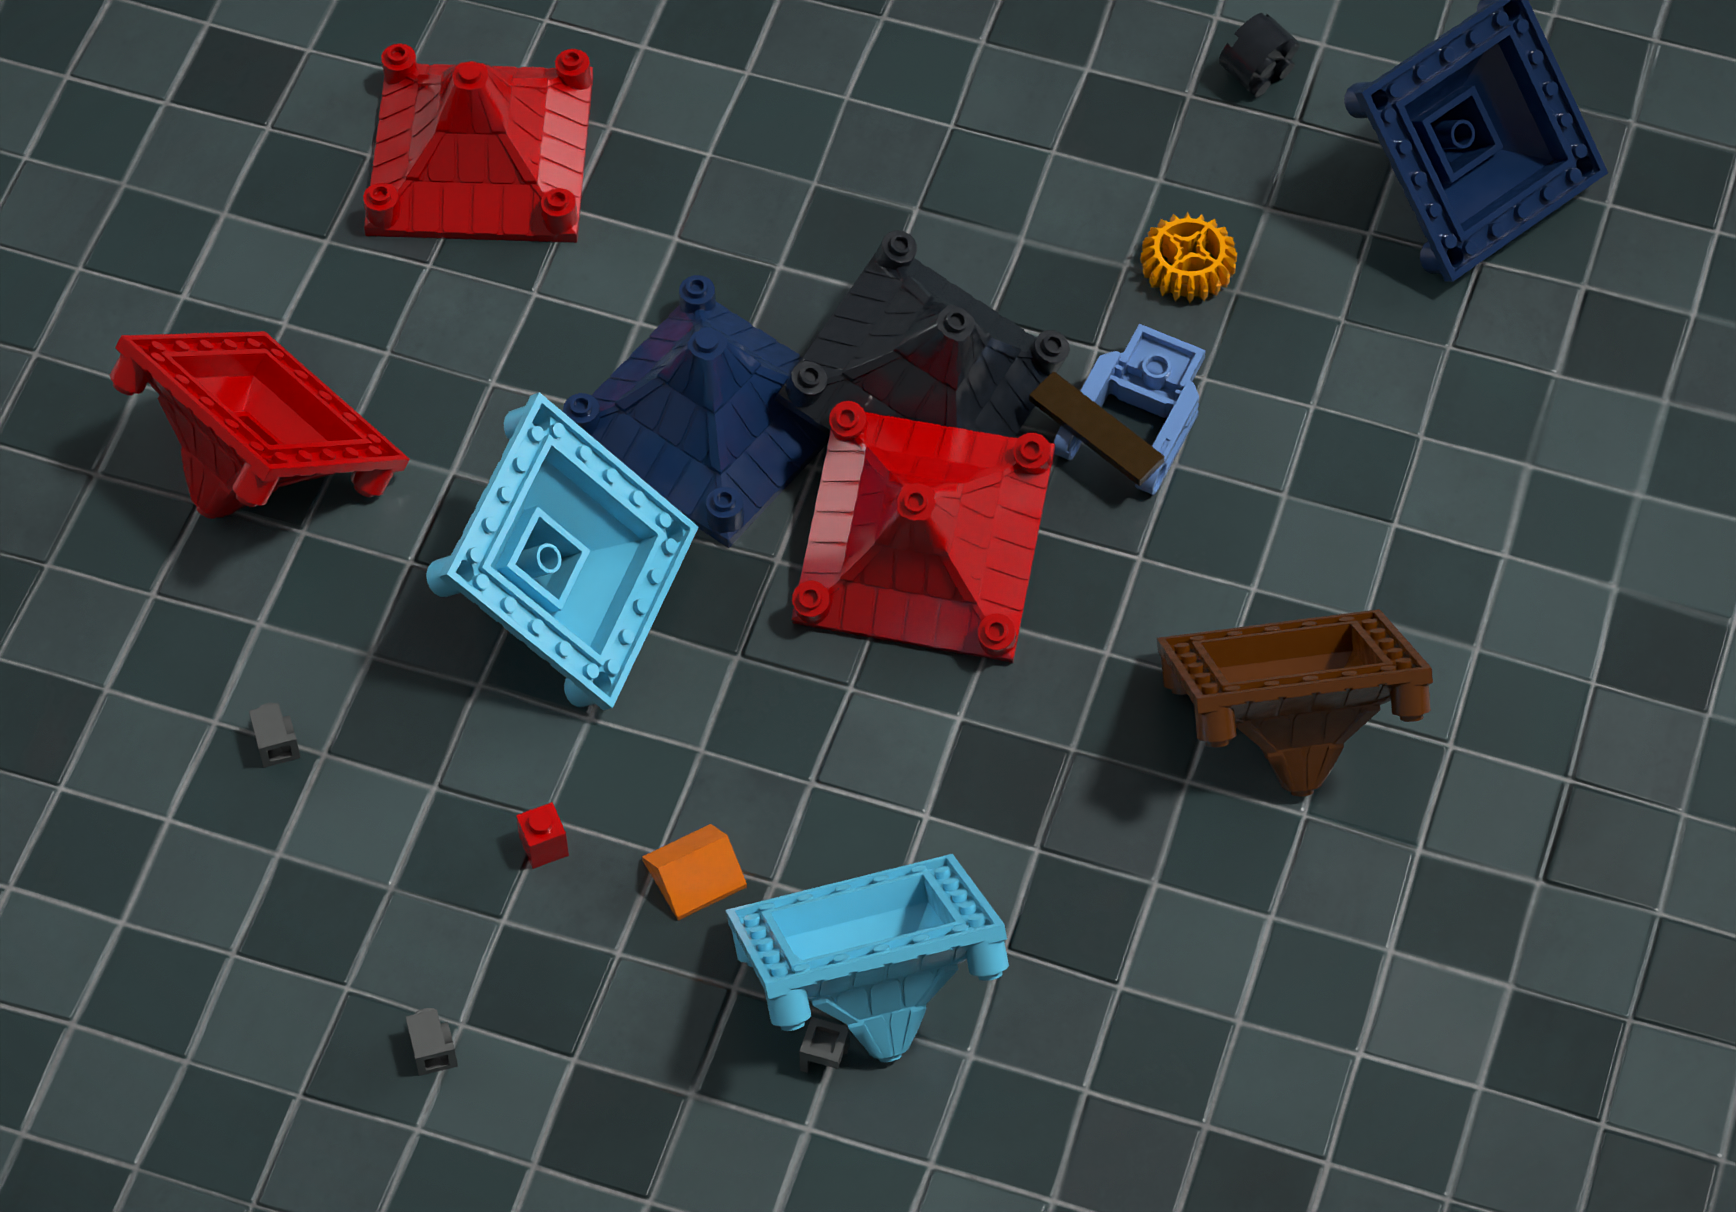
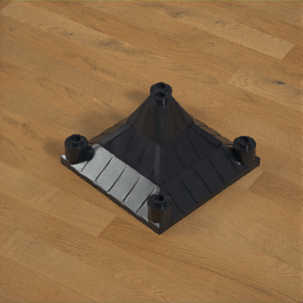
M894 230L884 236L876 253L800 363L793 368L789 378L775 398V401L829 436L831 432L829 423L831 410L838 403L853 401L858 403L865 412L1015 438L1035 407L1029 401V394L1053 371L1058 372L1068 357L1070 348L1067 339L1061 333L1054 330H1046L1037 337L1028 334L1024 329L1006 317H1002L998 312L980 300H976L957 285L947 281L945 277L924 266L919 260L914 258L917 253V244L914 238L904 231Z

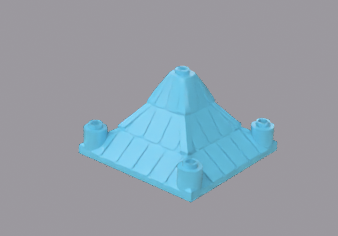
M539 392L531 395L525 406L509 411L505 416L504 431L509 442L502 454V458L498 462L452 554L437 559L428 566L426 573L427 583L433 593L440 597L462 593L496 622L502 624L517 639L523 641L527 647L542 659L549 662L553 668L566 677L564 692L571 704L576 707H587L596 704L602 710L613 708L699 527Z
M953 854L726 910L738 960L753 967L757 977H759L765 991L770 1019L773 1025L780 1026L784 1031H792L803 1027L805 1021L811 1017L810 1001L814 1007L844 1022L869 1055L879 1059L880 1062L898 1060L902 1057V1053L909 1050L926 1012V1004L956 973L958 964L967 960L969 973L973 976H978L979 980L982 981L1001 977L1003 975L1002 971L1009 967L1004 942L1007 940L1005 925Z

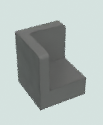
M811 1017L799 1051L800 1071L808 1073L812 1062L838 1069L843 1054H848L850 1048L849 1028Z

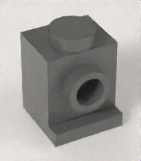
M266 703L257 709L249 710L264 768L301 758L290 715L282 717L279 703Z
M424 1008L417 1011L414 1015L406 1016L419 1076L458 1067L448 1022L440 1023L437 1009Z

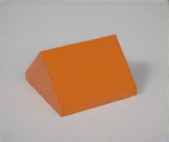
M712 824L642 856V861L678 921L747 888L746 880L728 835Z

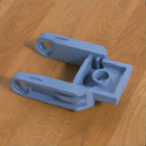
M1142 324L1138 325L1124 352L1113 351L1099 356L1080 391L1100 407H1102L1107 396L1113 394L1121 401L1167 418L1152 445L1153 448L1165 456L1164 463L1141 486L1135 485L1137 489L1154 495L1162 484L1198 416L1199 394L1192 381L1205 359L1206 350ZM1061 426L1054 440V454L1072 460L1082 442Z

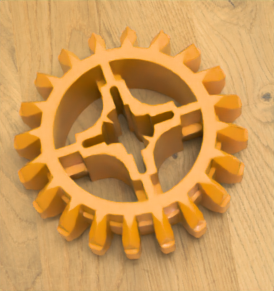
M1188 212L1183 219H1179L1173 213L1170 222L1160 219L1157 228L1151 227L1148 237H1145L1142 243L1143 252H1141L1140 262L1143 266L1144 278H1150L1151 288L1160 287L1162 296L1172 293L1175 302L1180 296L1187 297L1189 303H1191L1194 296L1200 297L1203 301L1208 297V293L1217 296L1218 292H1220V287L1227 288L1230 278L1235 274L1237 252L1236 248H1234L1233 237L1228 236L1226 227L1217 228L1216 219L1205 222L1203 214L1194 219L1191 218ZM1162 255H1163L1164 257L1168 258V261H1167V262L1164 260V258L1162 257Z

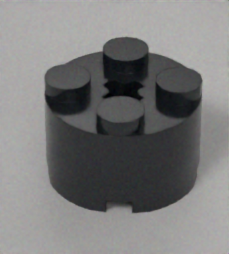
M1259 13L1246 21L1234 33L1238 40L1232 47L1227 43L1219 57V64L1250 93L1259 97L1269 88L1270 81L1277 76L1283 79L1292 71L1295 66L1292 58L1300 48V43L1269 14L1266 13L1265 16L1263 13Z

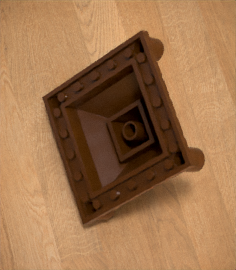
M1380 609L1157 638L1158 653L1161 656L1164 687L1171 689L1173 694H1188L1195 707L1197 739L1204 741L1208 747L1226 746L1229 744V739L1236 736L1237 727L1261 748L1282 788L1291 791L1293 796L1311 795L1314 793V789L1322 786L1344 748V743L1381 710L1380 705L1391 701L1392 714L1400 716V720L1405 722L1422 720L1424 718L1423 714L1431 711L1429 685L1433 683L1432 668Z

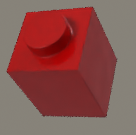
M553 802L516 815L519 838L533 869L569 856L566 832Z

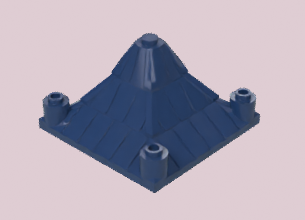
M1480 0L1477 12L1462 21V23L1453 27L1373 82H1358L1351 85L1345 94L1344 104L1348 113L1354 118H1368L1374 131H1376L1378 140L1390 160L1391 167L1404 189V194L1416 214L1417 221L1425 237L1428 239L1420 251L1422 267L1430 274H1442L1444 281L1453 282L1608 174V170L1528 0Z
M694 275L686 278L681 283L679 288L680 305L650 334V337L592 395L578 393L569 397L564 403L563 413L695 523L700 530L727 548H730L829 441V435L775 401L777 394L786 383L793 368L800 363L802 357L716 302L713 282L707 277Z

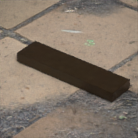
M1053 371L1029 394V401L1138 486H1141L1164 463L1165 456L1056 372Z

